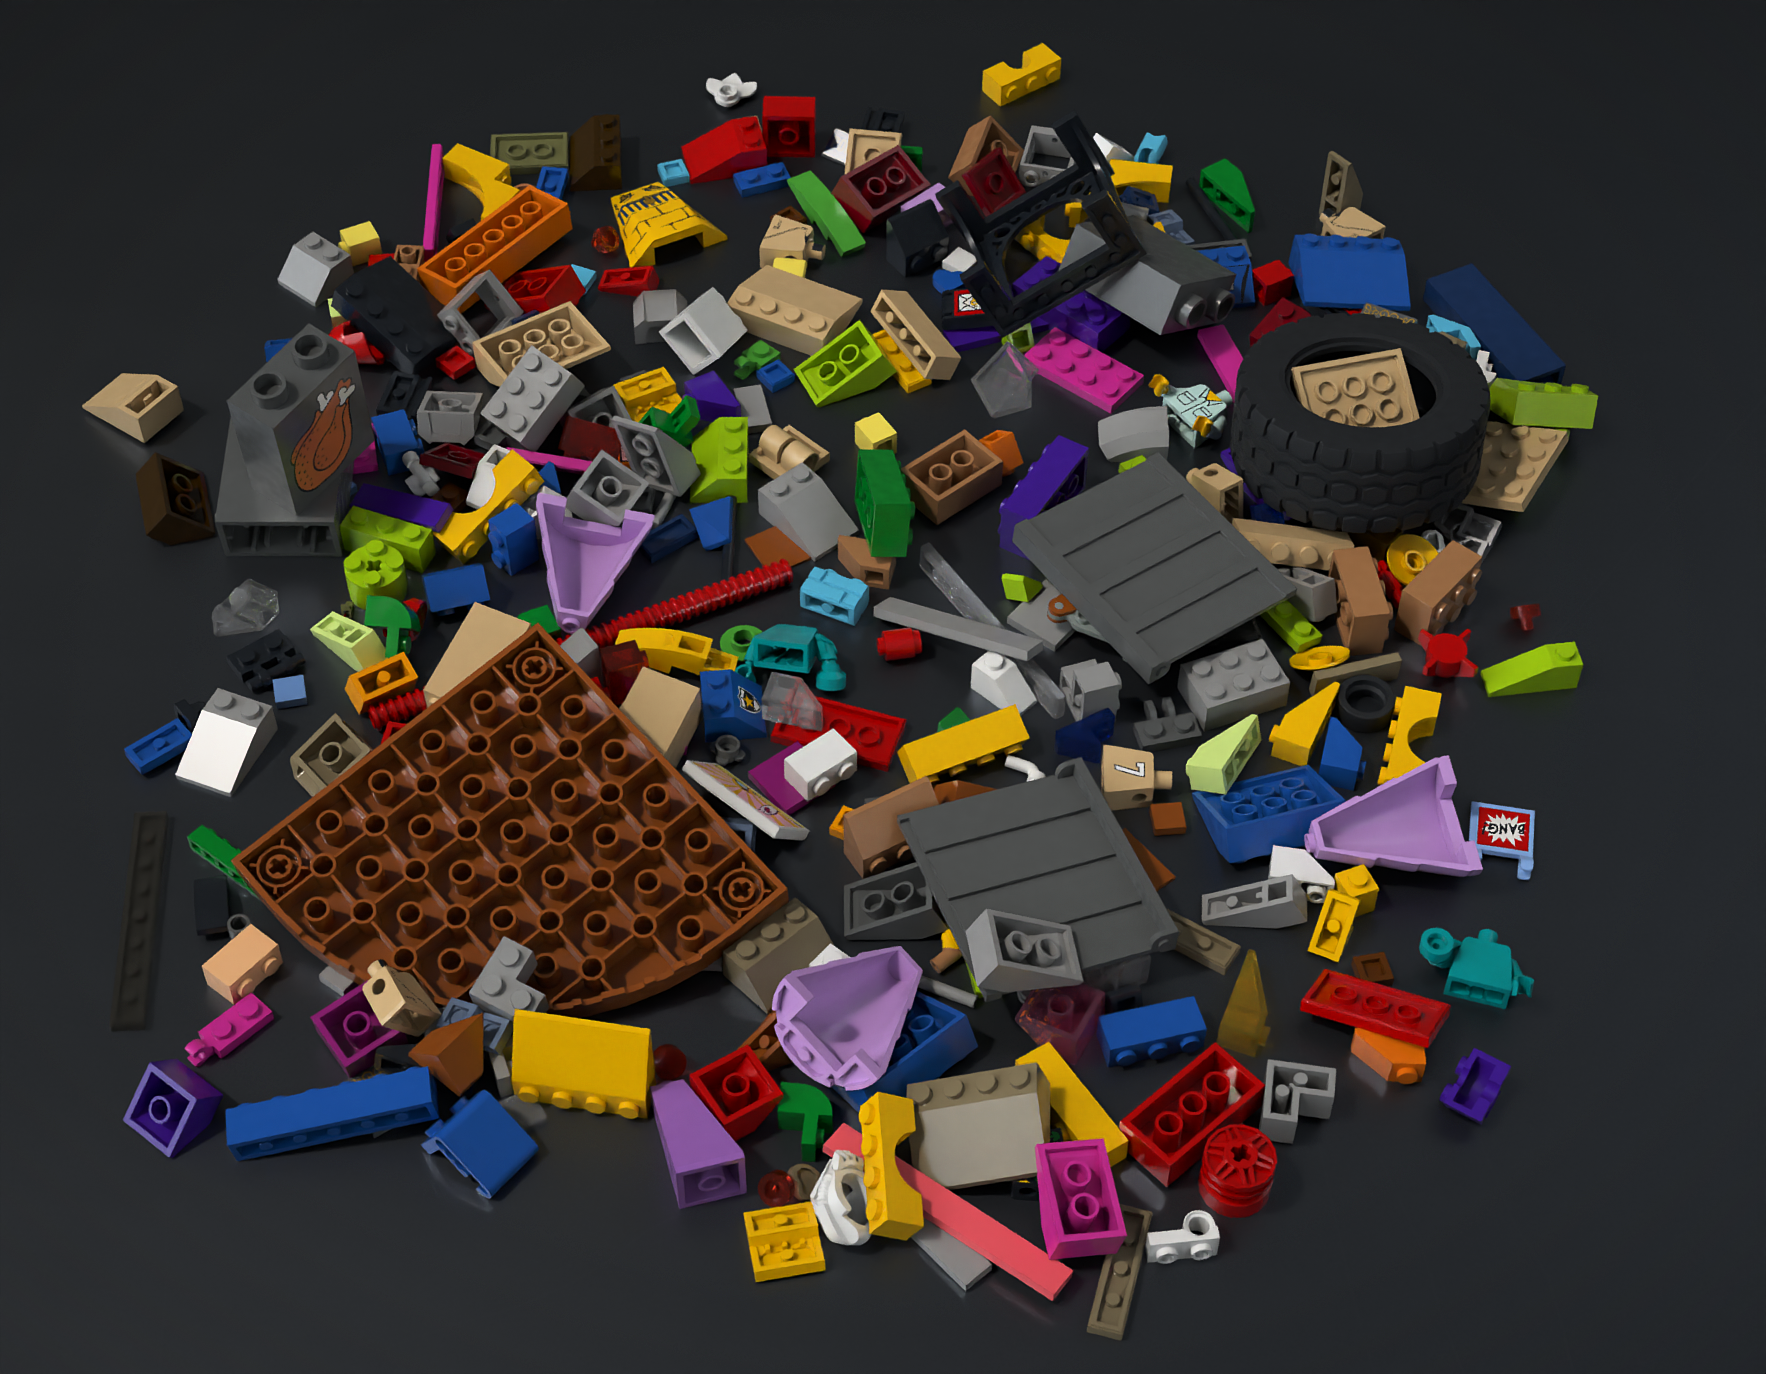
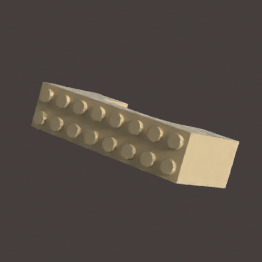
M474 602L423 690L427 708L531 628V623ZM646 667L641 669L625 701L619 708L675 769L685 752V746H688L702 720L700 688Z

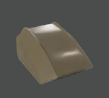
M335 713L291 756L290 763L294 778L313 797L374 749L346 721Z

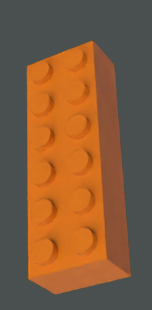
M529 185L418 267L417 271L421 285L441 304L446 306L475 276L489 269L500 283L504 282L573 229L568 203ZM474 291L457 310L462 314L481 298Z

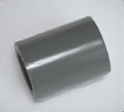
M236 914L228 919L227 928L231 940L251 924L246 915Z

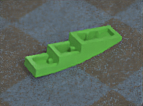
M811 171L787 180L789 187L811 224L816 223L826 241L831 239L841 257L865 247L866 242L851 218L828 188Z

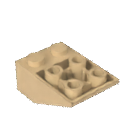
M122 373L82 405L83 409L143 443L147 442L184 411L178 386L158 375Z

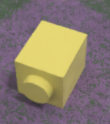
M370 221L340 230L342 242H338V247L351 255L353 267L368 262L369 255L382 254L380 238Z
M878 412L855 422V443L860 449L893 450L895 454L897 453V432Z

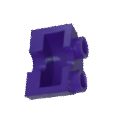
M1474 1048L1469 1058L1462 1056L1455 1070V1074L1459 1076L1457 1082L1454 1085L1448 1083L1445 1086L1439 1101L1453 1111L1482 1124L1484 1117L1487 1118L1501 1093L1499 1090L1506 1077H1508L1511 1066Z

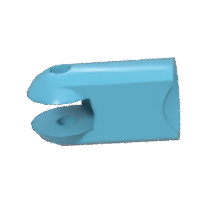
M1147 132L1134 156V162L1158 164L1167 147V137L1165 135L1154 136Z

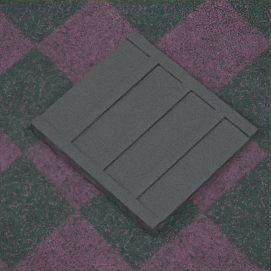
M1159 452L1147 457L1146 461L1014 526L1012 542L1148 684L1163 677L1170 669L1172 662L1295 596L1297 588Z
M1082 757L1061 763L1057 767L1055 775L897 815V824L975 981L976 978L966 930L985 909L1070 925L1081 973L1158 951L1162 953L1176 949L1179 930ZM979 987L986 1002L1012 993Z

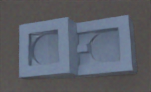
M1172 209L1148 215L1149 224L1154 225L1156 222H1161L1166 234L1185 245L1195 244V241L1183 230V220Z
M451 997L436 1027L441 1028L483 1013V1050L500 1055L513 1032L514 1023L509 1019L484 1012L478 1005Z

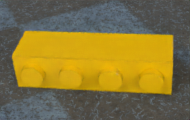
M1016 704L907 743L897 751L909 783L927 776L931 784L939 781L938 776L949 773L950 777L967 771V765L976 762L978 766H983L994 761V755L1004 752L1008 756L1023 750L1022 745L1029 739V735Z
M1050 1042L1015 1060V1066L1037 1062L1050 1082V1124L1052 1129L1061 1128L1063 1142L1104 1138L1110 1167L1126 1158L1129 1140Z

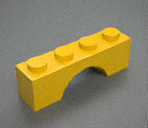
M1045 215L1024 227L1014 238L1040 261L1048 256L1060 264L1070 240L1052 237L1044 231Z
M511 450L492 469L495 477V489L489 501L478 510L470 513L452 512L441 532L433 531V536L439 544L462 564H465L471 557L475 556L479 548L489 539L488 520L516 503L521 506L545 482L536 468L514 450Z
M1405 686L1403 698L1396 697L1393 715L1398 716V721L1391 720L1388 738L1393 739V744L1386 743L1383 761L1389 763L1388 767L1381 766L1377 785H1382L1392 778H1398L1426 763L1411 751L1408 744L1421 737L1433 736L1442 693Z
M877 1092L860 1106L859 1121L862 1127L861 1152L864 1155L865 1167L863 1182L867 1194L866 1217L869 1221V1234L906 1241L924 1227L922 1195L904 1181L895 1162L896 1145H899L916 1131L914 1102L910 1098Z

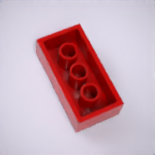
M1215 1042L1120 1121L1119 1129L1129 1140L1127 1152L1163 1185L1168 1187L1203 1157L1206 1142L1217 1129L1228 1125H1240L1261 1107L1265 1084Z

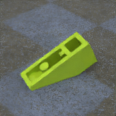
M1575 641L1543 645L1481 670L1480 675L1488 697L1577 688L1584 664Z

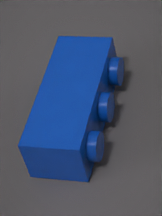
M1195 996L1098 1016L1096 1035L1107 1067L1118 1065L1125 1067L1136 1061L1150 1058L1157 1060L1168 1054L1182 1051L1189 1053L1204 1047L1207 1028Z

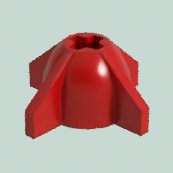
M1467 628L1459 636L1449 633L1433 636L1422 629L1418 637L1420 644L1426 652V664L1423 667L1422 674L1443 678L1474 677L1477 675L1478 666L1466 658L1468 651L1466 643L1470 639L1471 630Z

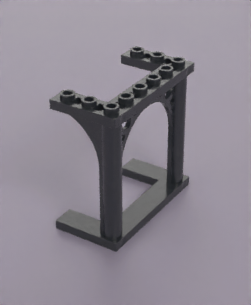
M1075 110L1052 123V127L1076 164L984 218L958 180L935 193L937 201L966 240L977 261V265L960 274L961 281L1002 338L1147 254L1129 224L1111 176L1115 174L1114 170ZM1081 203L1084 211L1106 244L1014 297L1005 270V256L1014 238L1024 227L1061 205Z

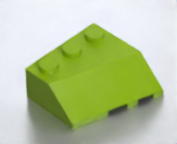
M1496 378L1489 388L1490 410L1512 425L1593 428L1598 395L1591 392L1586 385L1572 384L1571 387L1550 382L1543 384Z

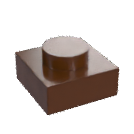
M449 481L430 499L449 503L454 508L453 512L460 513L468 506L466 505V499L469 492Z

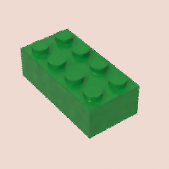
M859 449L854 502L871 557H906L907 545H912L913 535L912 528H909L910 519L915 517V503L910 501V488H906L905 474H901V462L896 460L893 450Z

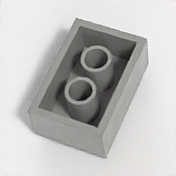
M531 345L480 414L529 451L536 452L585 385L571 372Z
M1260 639L1180 664L1177 688L1205 732L1243 720L1251 714L1258 715L1286 706L1290 681L1264 640Z

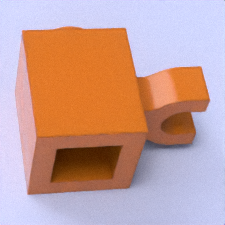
M996 430L978 440L1003 460L1002 477L1012 474L1015 471L1014 468L1024 463L1013 432Z

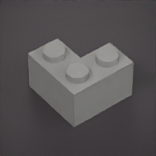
M1092 659L1061 667L1059 687L1080 731L1115 723L1116 711L1120 709L1118 693L1122 689V682L1119 674L1113 672L1109 662L1097 664L1096 660Z
M504 936L469 992L473 1004L478 1005L487 1013L509 1019L513 1023L515 1009L546 1013L549 1005L545 994L525 985L538 965L534 952Z
M1268 1059L1263 1081L1265 1090L1261 1105L1259 1130L1269 1137L1271 1141L1293 1144L1298 1115L1329 1119L1335 1095L1336 1068Z

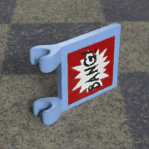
M1472 801L1468 841H1475L1480 861L1482 860V854L1519 859L1517 878L1530 880L1534 865L1535 811Z

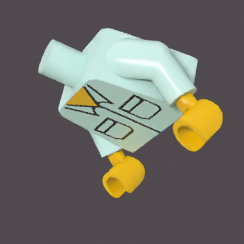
M1160 374L1154 375L1148 385L1154 388L1156 396L1163 397L1162 406H1167L1168 424L1193 448L1198 447L1209 438L1218 440L1227 425V407L1232 405V397L1229 392L1223 390L1214 394L1203 384L1190 388H1175L1169 385V381Z

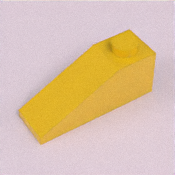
M1333 682L1285 714L1280 726L1274 725L1269 737V742L1273 743L1271 756L1299 766L1308 765L1335 708L1340 683Z

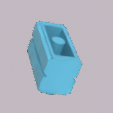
M814 566L808 579L805 580L800 589V607L853 626L857 624L861 614H863L869 604L868 585L860 579H849L838 575L832 569L824 570Z

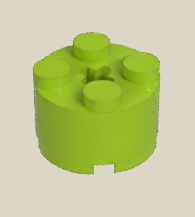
M371 540L367 545L356 549L344 560V571L350 599L357 607L366 610L367 595L391 597L401 602L406 597L408 581L403 556L397 549L385 545L380 540Z

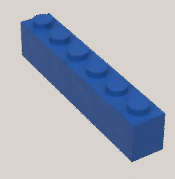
M428 1066L411 1067L403 1072L389 1075L378 1074L370 1079L356 1082L345 1081L333 1087L313 1088L300 1094L281 1095L273 1097L271 1100L258 1103H243L237 1107L225 1109L227 1146L237 1162L440 1118L437 1083Z

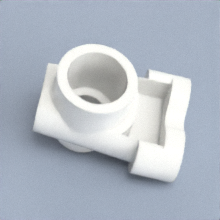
M406 452L402 457V461L413 474L405 480L406 484L416 496L422 497L426 493L429 496H433L440 490L436 483L440 480V477L433 468L419 464L420 458L416 452Z

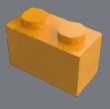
M402 652L350 675L345 691L358 714L361 715L368 711L369 705L375 707L378 706L377 703L380 701L384 704L388 698L394 700L397 695L403 696L405 692H412L418 676L406 654Z

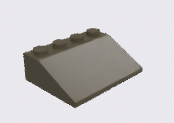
M1037 1062L907 1084L906 1098L913 1099L916 1131L909 1136L912 1166L948 1190L1037 1176L1035 1146L1036 1144L1050 1143V1082Z

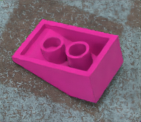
M1104 1138L1036 1144L1035 1154L1041 1225L1049 1260L1117 1253L1127 1237Z

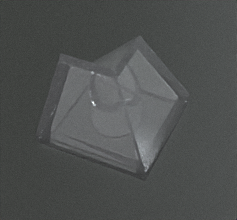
M1007 341L976 373L971 382L990 416L998 418L1032 408V379L1039 369Z

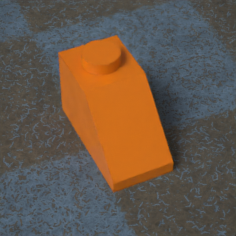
M1355 1028L1351 1052L1386 1081L1400 1082L1402 1084L1422 1081L1426 1067L1424 1047L1361 1028Z

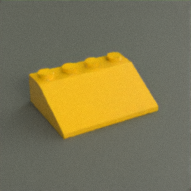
M515 1009L512 1054V1086L515 1099H520L530 1104L540 1102L553 1104L563 1109L573 1107L586 1109L596 1114L606 1112L619 1114L629 1119L637 1117L647 1119L651 1106L650 1087L656 1086L651 1029Z

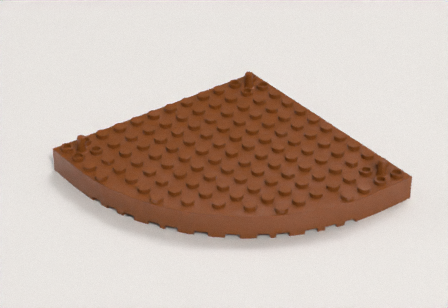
M539 623L535 624L231 860L238 874L277 920L307 950L336 972L361 985L372 978L368 973V967L373 962L384 959L389 967L411 974L437 1008H446L451 997L473 1004L469 992L504 936L534 952L538 965L525 985L545 994L549 1005L547 1014L583 1018L625 1007L668 990L704 970L722 957L723 951L789 902L788 888Z

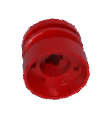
M1228 1125L1217 1129L1208 1138L1203 1151L1202 1166L1198 1179L1199 1192L1206 1205L1218 1214L1230 1218H1245L1258 1213L1267 1204L1277 1165L1276 1149L1269 1137L1260 1130L1247 1125Z

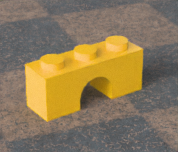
M1044 43L1023 52L1021 69L1011 68L1004 62H1001L983 70L982 91L1001 107L1060 79L1061 58Z

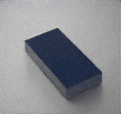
M680 514L651 530L638 550L651 563H654L699 538L696 527L683 514Z

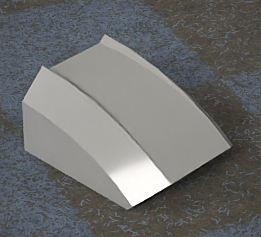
M676 289L643 291L633 302L635 345L666 342L659 331L688 307L687 299Z
M427 391L417 411L418 434L429 444L432 442L461 443L464 446L475 436L484 394Z
M1167 406L1138 408L1098 421L1099 446L1108 461L1125 462L1140 455L1147 459V457L1157 452L1167 460L1169 449Z

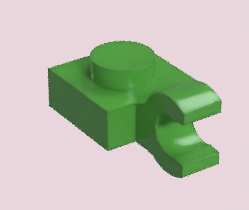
M759 340L735 359L734 364L740 368L734 372V375L743 380L753 371H757L778 359L780 360L781 353L764 341Z

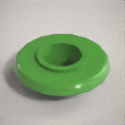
M749 625L732 627L721 637V651L738 656V662L744 663L743 659L752 638L762 633V631ZM744 639L750 641V643L743 645L737 643V641Z

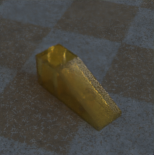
M1249 949L1219 1026L1217 1044L1255 1057L1259 1045L1266 1046L1271 1027L1265 1026L1268 1010L1256 952Z

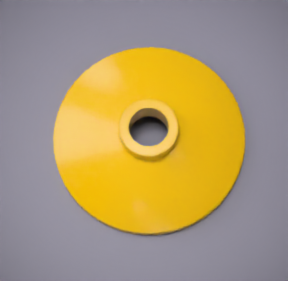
M1405 534L1399 536L1389 546L1387 550V563L1396 579L1407 586L1439 553L1426 539L1413 534Z
M1343 646L1315 647L1296 653L1289 659V662L1293 668L1314 672L1341 664L1350 657V650Z

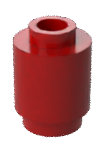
M909 627L882 631L881 637L877 638L879 656L884 655L885 660L890 661L915 657V654L922 653L919 630H912Z

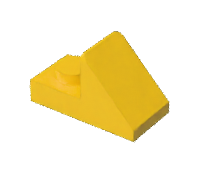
M1330 888L1307 951L1339 962L1354 929L1352 925L1361 899Z

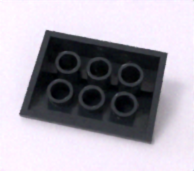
M391 256L354 273L334 289L331 306L347 321L351 320V325L357 331L363 332L366 339L401 372L419 374L458 341L444 327L443 322L437 316L444 306Z

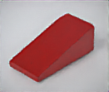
M654 266L604 270L598 290L638 297L643 291L657 290L660 280Z

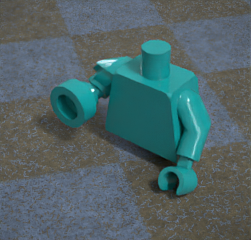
M777 624L755 635L743 659L745 664L735 669L736 673L756 683V677L752 670L754 666L809 673L818 658V661L822 662V669L816 673V687L825 691H837L846 687V673L836 663L838 651L834 643L823 634L818 633L816 628L807 626Z
M1430 928L1422 934L1419 944L1422 956L1434 966L1451 968L1443 994L1506 1009L1511 989L1512 996L1526 994L1528 998L1532 997L1534 980L1523 975L1517 961L1511 959V949L1506 945L1497 943L1498 934L1495 931L1482 929L1478 933V938L1468 936L1463 939V942L1453 939L1449 932L1441 928Z

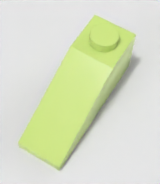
M333 611L310 629L314 636L358 672L388 659L385 658L386 648L373 629Z
M1251 714L1198 747L1186 764V775L1189 776L1191 790L1227 794L1262 740L1258 715Z

